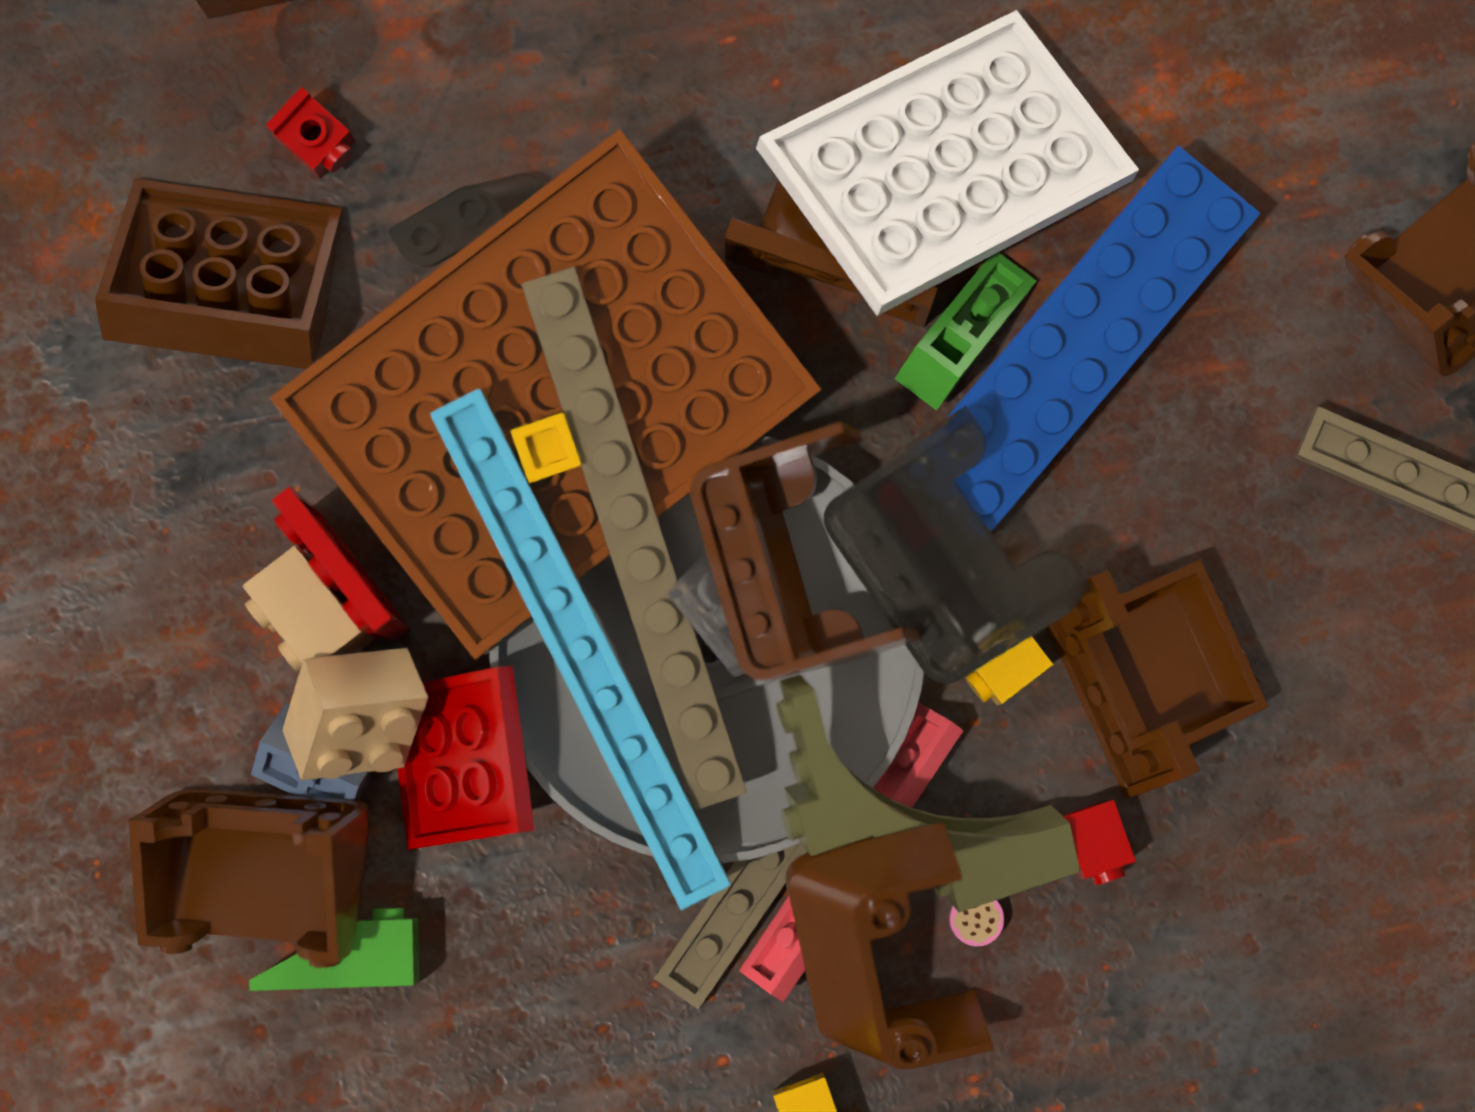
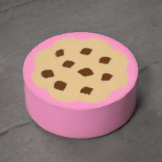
M997 900L960 913L952 905L949 912V925L953 934L963 943L970 946H984L993 942L1000 935L1004 925V914Z

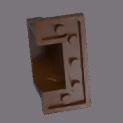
M779 179L759 227L731 218L725 235V260L775 276L779 267L862 296ZM931 287L883 314L924 327L938 288Z
M1201 559L1122 594H1119L1109 570H1106L1036 604L1125 799L1184 779L1200 771L1189 747L1190 744L1268 708V704L1250 668L1249 658L1238 642L1227 618L1225 606L1219 600Z

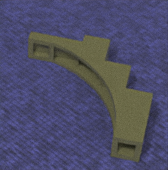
M798 674L779 681L784 700L777 702V711L784 731L787 734L793 733L797 750L790 752L789 757L794 775L798 781L796 784L784 787L789 807L781 809V815L790 840L798 839L810 856L853 842L944 822L961 870L962 881L933 888L938 897L945 896L959 913L1080 872L1070 823L1052 805L1009 816L958 818L936 815L895 801L864 783L840 761L828 743L816 692L803 676Z

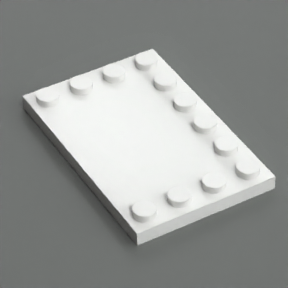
M1017 10L760 136L756 146L758 152L877 316L1132 182L1139 171Z

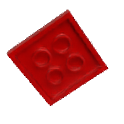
M287 487L271 500L281 512L273 519L277 526L293 545L297 544L302 550L305 549L310 555H314L307 562L327 588L331 587L335 593L339 592L343 597L346 596L348 598V601L341 605V607L361 632L365 631L368 635L372 634L375 639L383 636L395 642L411 630L311 502L290 487Z
M513 666L494 667L423 682L422 684L428 699L403 768H397L407 849H418L535 831Z

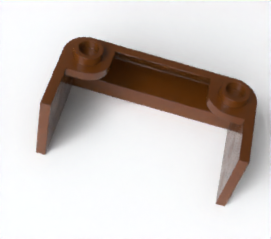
M838 422L707 465L697 472L691 483L690 495L736 657L741 669L754 679L776 680L844 664L921 640L919 630L911 628H898L864 639L859 622L848 612L827 610L812 614L783 511L804 504L813 495L817 484V476L812 456L862 440L860 430L845 423Z
M944 822L850 843L813 856L806 853L797 857L789 865L785 875L788 895L817 1025L824 1037L901 1070L915 1069L994 1050L975 989L884 1010L870 940L892 935L906 924L910 915L907 893L962 881L961 870Z

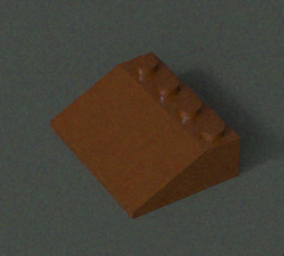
M134 178L95 298L102 340L302 369L309 368L315 363L324 329L342 221V208Z

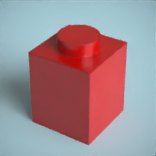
M1105 800L1062 815L1071 826L1080 872L1076 873L1079 879L1085 880L1092 877L1094 885L1097 886L1125 876L1123 866L1136 861L1114 800Z

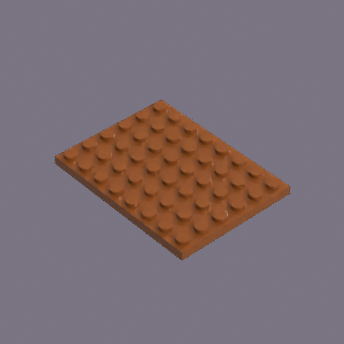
M620 129L270 397L275 406L474 659H477L532 615L430 413L480 388L527 479L510 430L563 413L522 289V283L575 267L656 517H659L690 493L691 483L699 470L707 465L737 456L821 390ZM581 466L529 483L578 580L610 555Z

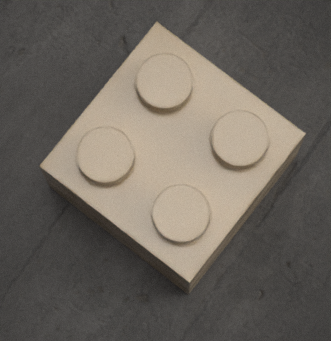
M294 545L242 585V587L251 597V599L244 603L248 611L262 628L266 629L268 627L273 633L275 631L279 633L284 642L277 646L288 663L299 672L303 659L358 653L375 638L372 634L368 635L365 631L361 632L341 607L346 602L344 597L339 592L335 593L331 587L327 588L320 581L307 563L313 557Z
M407 648L303 659L282 729L301 780L317 778L334 779L346 774L367 771L387 772L395 768L404 767L428 699Z

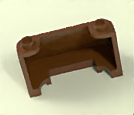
M1475 142L1467 154L1469 160L1467 164L1468 178L1394 240L1383 231L1372 234L1367 233L1360 236L1345 255L1349 273L1422 358L1441 376L1454 374L1475 357Z
M186 789L165 796L128 820L138 945L159 947L160 951L166 954H179L191 950L193 943L201 940L207 934L296 942L298 957L308 960L309 965L316 968L337 966L352 952L369 834V812L366 803L350 799L216 789Z

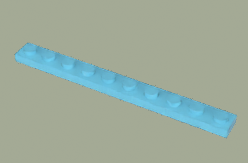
M479 388L431 412L430 415L680 909L683 910L730 886L731 883L482 390Z

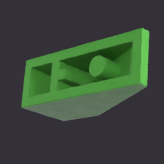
M999 252L988 257L916 345L898 372L895 380L937 411L1037 281Z
M404 908L372 909V919H363L356 922L353 950L339 965L329 968L312 967L309 965L308 960H304L296 954L250 979L249 991L416 985L420 982L418 917L405 918Z

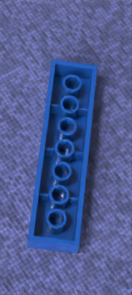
M1178 145L903 468L900 477L981 544L1255 221L1260 212Z

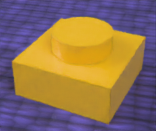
M564 413L510 430L529 483L581 466Z

